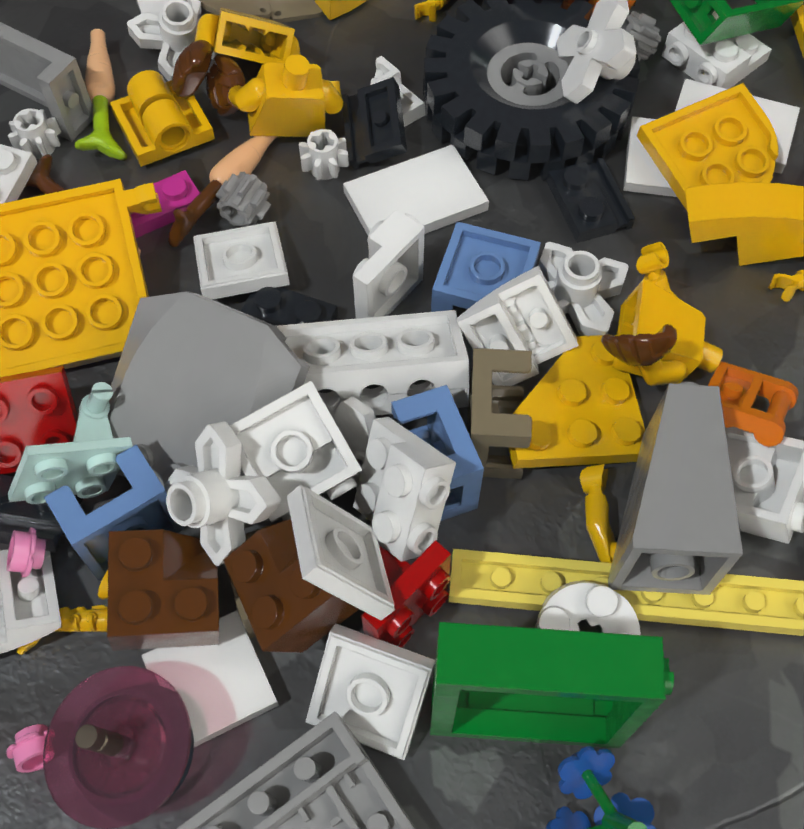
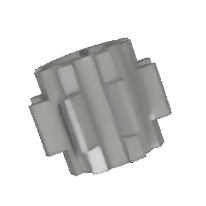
M632 11L631 14L627 15L621 28L634 36L638 60H647L648 56L654 55L657 51L658 43L661 42V36L658 33L660 29L655 26L657 21L655 18L645 13L639 14Z
M240 172L237 176L232 174L216 193V197L220 199L217 203V208L220 209L219 214L233 226L246 227L248 225H255L258 219L262 220L271 206L267 201L270 196V192L267 191L268 186L254 174L250 175L245 172Z

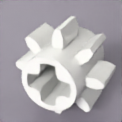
M28 108L21 110L15 115L13 121H9L12 133L7 136L13 148L31 152L35 159H40L46 154L51 155L55 147H60L61 145L57 137L61 133L55 117L47 119L44 109Z
M319 129L314 132L312 131L308 136L307 142H299L302 171H311L316 180L337 178L340 167L349 166L345 137L338 139L332 130Z

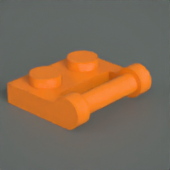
M721 361L708 386H719L725 427H735L754 433L755 439L764 446L771 447L781 443L786 432L785 417L788 410L794 407L798 399L799 392L797 387L789 381ZM757 396L768 399L769 407L767 412L753 408Z

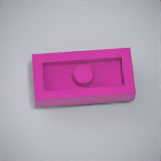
M186 170L154 183L162 212L153 214L130 213L136 238L174 222L173 212L177 208H185L199 195L200 192Z

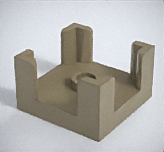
M473 348L467 431L484 467L483 477L522 479L523 468L513 469L510 456L488 455L489 446L528 448L530 446L532 438L531 417L524 414H513L523 402L524 388L520 386L492 385V372L530 373L532 368V351Z

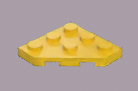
M603 335L577 336L579 346L564 352L513 412V414L529 415L532 419L530 446L528 448L508 447L513 469L637 462L645 426L630 373L613 368L614 356L603 346L601 342Z

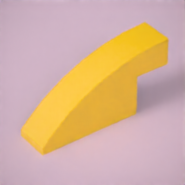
M739 182L685 188L692 243L735 236L739 266L804 256V186L782 183Z

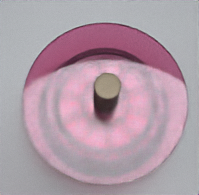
M112 667L95 673L78 684L66 696L55 712L44 743V775L48 789L56 804L71 819L88 827L98 829L127 827L142 821L157 811L180 788L192 763L194 737L186 705L178 691L168 680L153 671L141 667Z

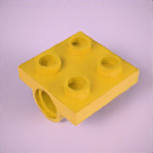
M145 70L137 73L128 82V96L110 102L113 114L141 167L215 139L213 128L194 94L185 98L178 97L172 89V80L166 82L157 71Z

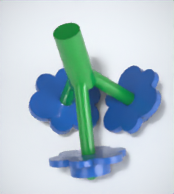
M587 746L564 759L559 764L558 774L561 780L558 783V787L563 794L573 793L577 799H587L592 795L595 797L600 805L594 812V823L596 826L591 827L588 817L582 811L572 813L568 807L563 806L557 809L556 818L548 822L546 829H656L651 824L655 817V810L647 799L634 798L631 800L627 794L622 792L614 794L610 800L602 786L609 783L612 778L610 769L615 763V756L608 749L596 751L593 747Z

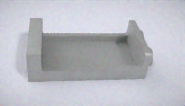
M0 22V84L48 107L52 117L56 118L61 130L59 135L72 142L93 121V105L76 58Z

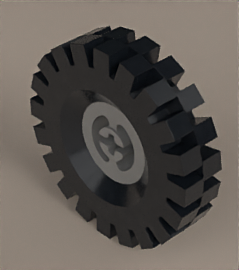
M470 0L457 7L456 18L447 14L437 25V35L430 36L426 46V57L424 58L423 97L427 121L432 120V131L441 143L451 140L450 145H454L464 162L478 152L476 169L495 175L503 160L510 161L508 178L528 180L531 163H537L542 180H546L548 171L563 169L565 162L568 166L578 165L583 162L589 165L592 164L594 155L598 158H604L614 149L616 139L621 140L628 126L640 80L638 79L640 71L638 54H636L632 70L626 77L621 80H607L599 75L593 92L581 102L575 104L563 96L561 80L570 64L558 57L557 50L558 37L573 24L585 28L588 27L594 5L584 0H575L566 10L562 8L564 0H543L542 4L534 3V0H513L512 4H508L507 0H483L481 8L473 0ZM546 88H549V89L551 90V91L545 93Z

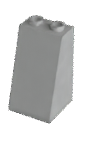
M694 382L669 383L643 435L608 577V587L613 590L710 595L743 555L719 386H705Z

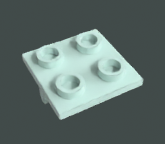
M105 382L95 383L91 393L82 399L79 406L73 442L26 446L8 491L9 502L26 500L30 504L46 503L44 497L62 486H69L73 494L79 498L96 497L109 490L120 470L116 462V456L133 446L131 437L113 438L107 416L110 411L109 400L113 396V392H110L112 387Z

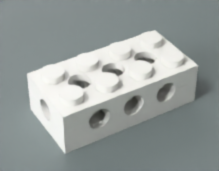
M455 310L277 326L287 338L285 343L298 358L304 359L310 366L304 384L312 381L317 391L322 389L333 390L329 393L318 392L332 418H334L339 403L350 397H355L373 409L375 415H393L391 412V402L444 385L448 386L457 408L469 407V358L461 329L457 323ZM419 380L426 381L425 383L419 385L412 384ZM373 384L381 385V386H379V387H377V388H374V389H367V388H365V387H367V386H369V385H373Z

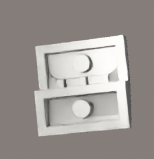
M539 265L495 289L457 317V323L472 349L532 351V368L530 373L492 372V382L494 385L513 386L538 375V364L579 346L577 337Z
M8 549L0 550V654L32 643L61 628V617L50 551H45L41 569H32L29 576L22 577L21 572L7 571Z

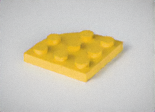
M744 83L640 126L637 133L638 139L686 211L685 188L739 182L770 183L773 178L775 160L778 157L777 137L767 115Z

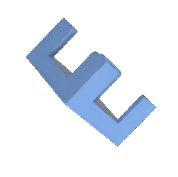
M457 221L432 288L431 312L453 310L454 306L468 309L503 284L536 267L541 242Z
M440 386L391 402L393 417L400 424L427 416V425L409 431L456 462L450 484L451 493H449L441 521L477 509L484 467L448 386Z
M137 444L116 456V462L132 486V489L87 515L84 513L69 486H62L44 497L71 546L98 581L103 578L108 570L109 531L164 529L179 533L184 530L183 526L177 524L171 518L166 505L167 492Z

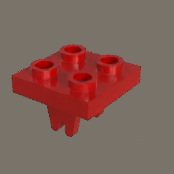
M64 366L0 377V474L3 475L17 471L26 446L73 442L78 415Z
M436 540L412 565L406 561L401 562L389 551L379 546L395 604V611L383 620H379L364 612L361 615L364 634L403 648L413 636L415 629L412 626L424 613L429 617L434 615L449 597V593L446 590L451 580L449 575L451 553Z

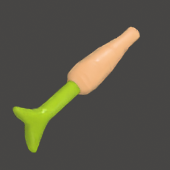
M93 29L90 32L91 44L84 83L93 105L94 130L89 135L76 141L75 148L81 151L98 150L110 158L122 161L127 159V154L113 139L109 131L108 106L115 99L116 87L106 47L105 32L101 29Z

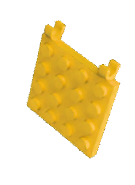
M116 179L0 204V377L64 366L65 369L121 357L140 298L149 297L130 213L153 214L162 212L159 196L155 191L153 182L125 190L122 180Z

